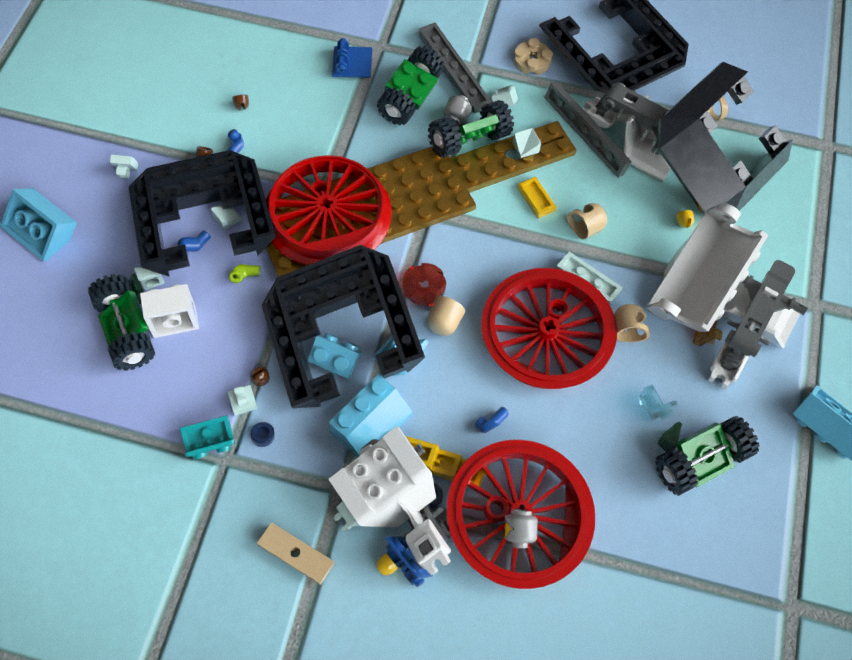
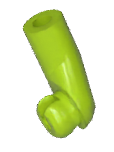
M239 264L229 273V279L232 283H240L248 276H260L261 267L259 265Z

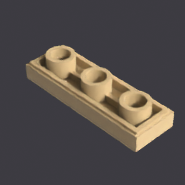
M272 522L257 542L259 547L319 585L322 584L335 564L333 560ZM295 551H299L300 555L298 557H292V553Z

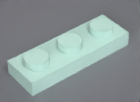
M570 251L556 267V269L571 272L590 282L603 294L609 305H611L623 289V287Z

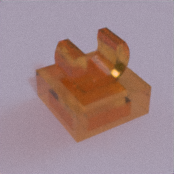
M715 320L709 332L695 330L693 344L700 347L706 343L714 344L715 339L722 340L723 332L716 329L717 321Z

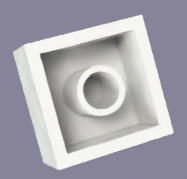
M176 284L169 288L151 289L148 292L140 293L143 317L154 338L199 329L196 306L187 284Z

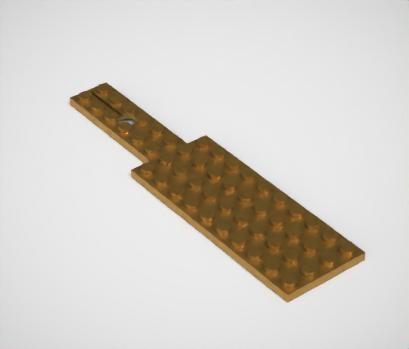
M555 121L534 129L542 145L540 146L539 153L520 158L516 161L513 158L506 157L508 151L516 150L512 143V136L452 158L449 156L444 158L439 157V155L437 156L436 151H433V146L367 168L383 185L391 203L392 216L390 227L380 244L476 210V203L470 195L471 192L574 156L577 150L560 123ZM348 176L347 180L345 181L339 192H341L343 189H345L350 184L355 182L357 179L352 176ZM340 178L331 181V193ZM362 184L347 196L370 189L365 184ZM307 190L302 191L304 193L311 195ZM288 195L281 198L284 200L305 201L293 195ZM375 196L352 202L377 205ZM277 207L276 215L302 208ZM350 211L372 221L375 220L377 212ZM305 216L279 224L283 230H287ZM342 216L356 230L366 227V225ZM335 218L334 220L336 222L340 235L349 233V231ZM314 220L295 232L291 237L300 242ZM322 220L307 243L321 240ZM331 221L327 222L325 239L336 237ZM272 242L266 247L278 277L307 266L285 256Z

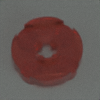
M421 263V266L416 267L411 266L403 276V294L413 303L428 307L433 306L436 296H443L446 291L447 283L442 270L430 263ZM428 281V287H421L419 282Z

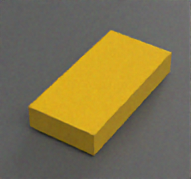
M536 176L518 184L517 189L538 219L556 211V205Z

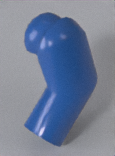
M500 407L488 420L480 417L476 421L475 426L480 429V432L487 433L499 426L509 416V412L505 407Z

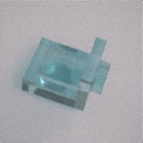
M653 384L644 387L639 396L640 404L644 410H647L651 420L659 417L663 420L672 416L674 409L678 405L676 400L663 404Z

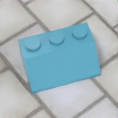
M34 188L12 190L0 227L42 261H47L71 240L77 222Z
M378 374L329 421L330 433L359 457V451L363 446L373 439L381 440L396 426L400 427L413 412L397 389Z
M816 385L793 412V415L796 416L795 420L803 427L808 426L815 431L814 435L823 443L828 442L835 447L834 451L840 457L848 458L852 461V412Z

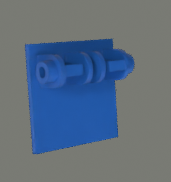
M341 38L337 42V46H334L332 77L371 78L372 47H349L347 39Z
M387 536L385 538L389 543L386 546L387 554L394 563H397V567L405 563L401 572L404 573L409 570L404 575L411 585L415 584L418 588L425 582L423 578L433 576L417 563L406 543V537Z

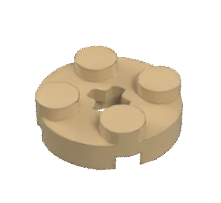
M531 38L529 41L519 44L515 49L514 64L523 73L535 72V75H539L550 68L553 52L537 38Z

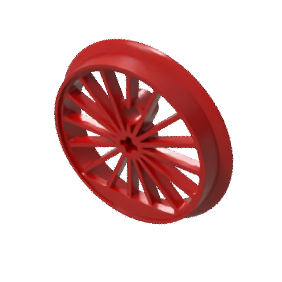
M332 155L315 156L295 163L278 177L266 198L276 235L272 241L273 245L288 258L304 265L313 264L359 245L375 250L386 236L391 223V203L383 185L366 167L345 157ZM328 172V181L319 180L317 173ZM332 172L343 173L331 193ZM313 174L315 182L310 186L303 177ZM348 176H352L357 179L355 182H353L348 187L339 192L343 184L347 180ZM298 181L311 195L290 186ZM362 184H365L370 189L347 196ZM286 192L305 201L284 200L281 197ZM375 196L377 205L352 203ZM277 207L302 208L276 215ZM350 211L377 212L375 220L372 221ZM305 216L287 230H283L279 224ZM342 216L366 225V227L356 230ZM336 218L349 233L340 235L334 219ZM314 220L300 242L291 237L295 232ZM322 220L321 240L307 243ZM331 221L336 237L325 239L327 222Z
M534 268L508 277L490 294L482 314L483 339L492 358L510 376L536 388L563 389L577 386L590 380L609 362L616 345V320L606 298L584 278L560 269ZM533 288H546V317L543 316L533 293ZM550 288L564 291L563 298L554 299L550 302ZM527 291L538 318L515 296L516 294ZM568 294H571L581 302L568 312L569 308L565 300ZM508 300H511L530 320L501 307ZM584 306H587L593 316L562 324ZM557 309V311H561L562 314L557 315L553 313L552 310ZM500 314L526 327L496 325L495 319ZM597 322L600 333L571 331L568 329ZM496 332L527 335L499 342ZM568 337L600 340L599 350L592 349ZM533 340L513 357H510L503 349ZM540 342L529 366L517 361ZM544 343L545 373L532 368ZM549 344L562 375H549ZM566 345L594 358L585 365ZM558 348L579 368L578 370L568 373Z
M505 440L480 449L460 467L452 481L448 494L447 520L450 534L458 551L475 571L485 578L506 587L534 589L558 582L569 575L584 559L594 536L595 507L590 489L584 477L573 463L561 453L534 441ZM507 459L523 460L519 499H517ZM497 461L502 462L512 500L486 466ZM528 461H532L542 465L544 469L524 501ZM482 470L501 496H493L471 482V479ZM547 470H550L561 480L559 484L533 503H528ZM563 485L565 486L564 503L532 509ZM466 487L487 498L488 501L485 506L463 502ZM491 504L500 506L502 509L501 514H493L489 506ZM462 508L483 511L487 520L464 524ZM565 508L564 520L533 515ZM518 509L532 511V515L537 518L538 522L564 526L561 538L538 524L537 530L559 543L561 548L557 561L537 535L536 544L553 566L537 571L531 546L528 543V548H525L531 573L515 572L517 548L515 547L512 548L510 571L493 564L506 542L505 538L502 539L490 561L477 550L479 546L503 530L504 524L475 545L469 539L466 529L505 521V516L511 514V510Z

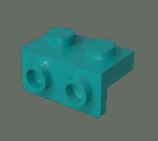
M228 415L180 428L186 450L185 455L186 457L192 456L193 460L206 457L207 452L216 449L217 453L231 450L230 445L235 444Z

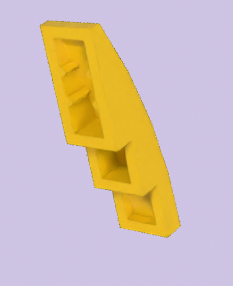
M405 436L413 448L418 444L423 447L422 449L425 450V453L419 457L434 476L452 482L456 473L466 461L462 455L439 449V446L436 444ZM479 471L471 479V482L479 487L485 475L483 471Z

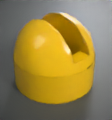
M684 210L677 213L676 218L679 226L689 228L693 225V211Z
M387 553L383 554L377 561L378 572L382 575H391L399 569Z

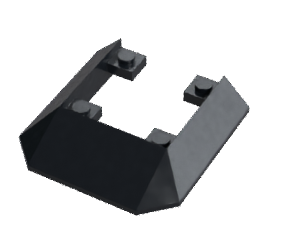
M603 0L599 4L598 8L608 19L620 15L638 34V37L633 38L632 45L640 54L616 65H613L603 53L592 58L573 37L580 32V27L570 15L560 20L553 17L539 25L594 91L607 93L610 87L617 82L635 91L685 67L688 42L648 0Z
M726 62L719 63L663 115L658 122V151L703 215L707 209L720 203L730 204L740 211L789 161L793 139L786 141L776 125L771 126L759 137L768 153L750 171L747 170L741 160L734 162L732 165L729 163L710 135L718 125L708 110L727 92L735 104L738 105L754 91L744 77L748 71Z
M232 150L146 168L128 187L140 264L144 269L170 277L169 271L190 266L185 244L165 249L160 225L161 223L181 219L179 210L218 201H221L223 209L244 205L250 229L229 234L234 256L256 251L258 256L276 237L255 159Z
M359 245L279 276L274 281L262 303V309L292 408L321 407L320 403L340 396L332 372L314 379L312 378L302 342L321 335L316 318L352 304L358 303L363 318L384 310L396 345L395 348L375 355L384 379L403 371L409 373L426 358L389 255Z

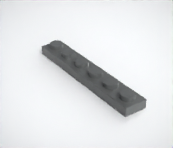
M436 22L419 28V35L427 47L432 48L434 53L435 51L438 52V57H442L441 61H444V71L461 95L468 98V102L472 106V112L475 114L482 111L481 107L492 101Z
M557 81L551 82L544 98L618 178L624 176L632 161Z

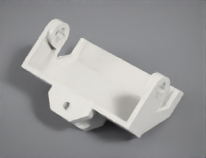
M720 203L707 209L689 239L677 250L666 267L663 275L664 279L645 309L662 320L671 319L699 332H709L715 320L718 321L724 314L725 310L723 308L727 301L729 302L734 298L737 292L735 288L739 282H743L749 273L747 269L750 264H753L761 254L759 250L767 239L768 234L762 230L752 232L735 225L734 223L737 222L741 213L730 204Z

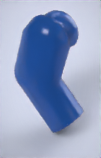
M232 129L228 132L231 143L228 150L239 153L244 147L243 137L236 129Z
M203 230L196 238L184 237L179 239L178 246L185 244L187 251L197 252L208 242L211 236Z

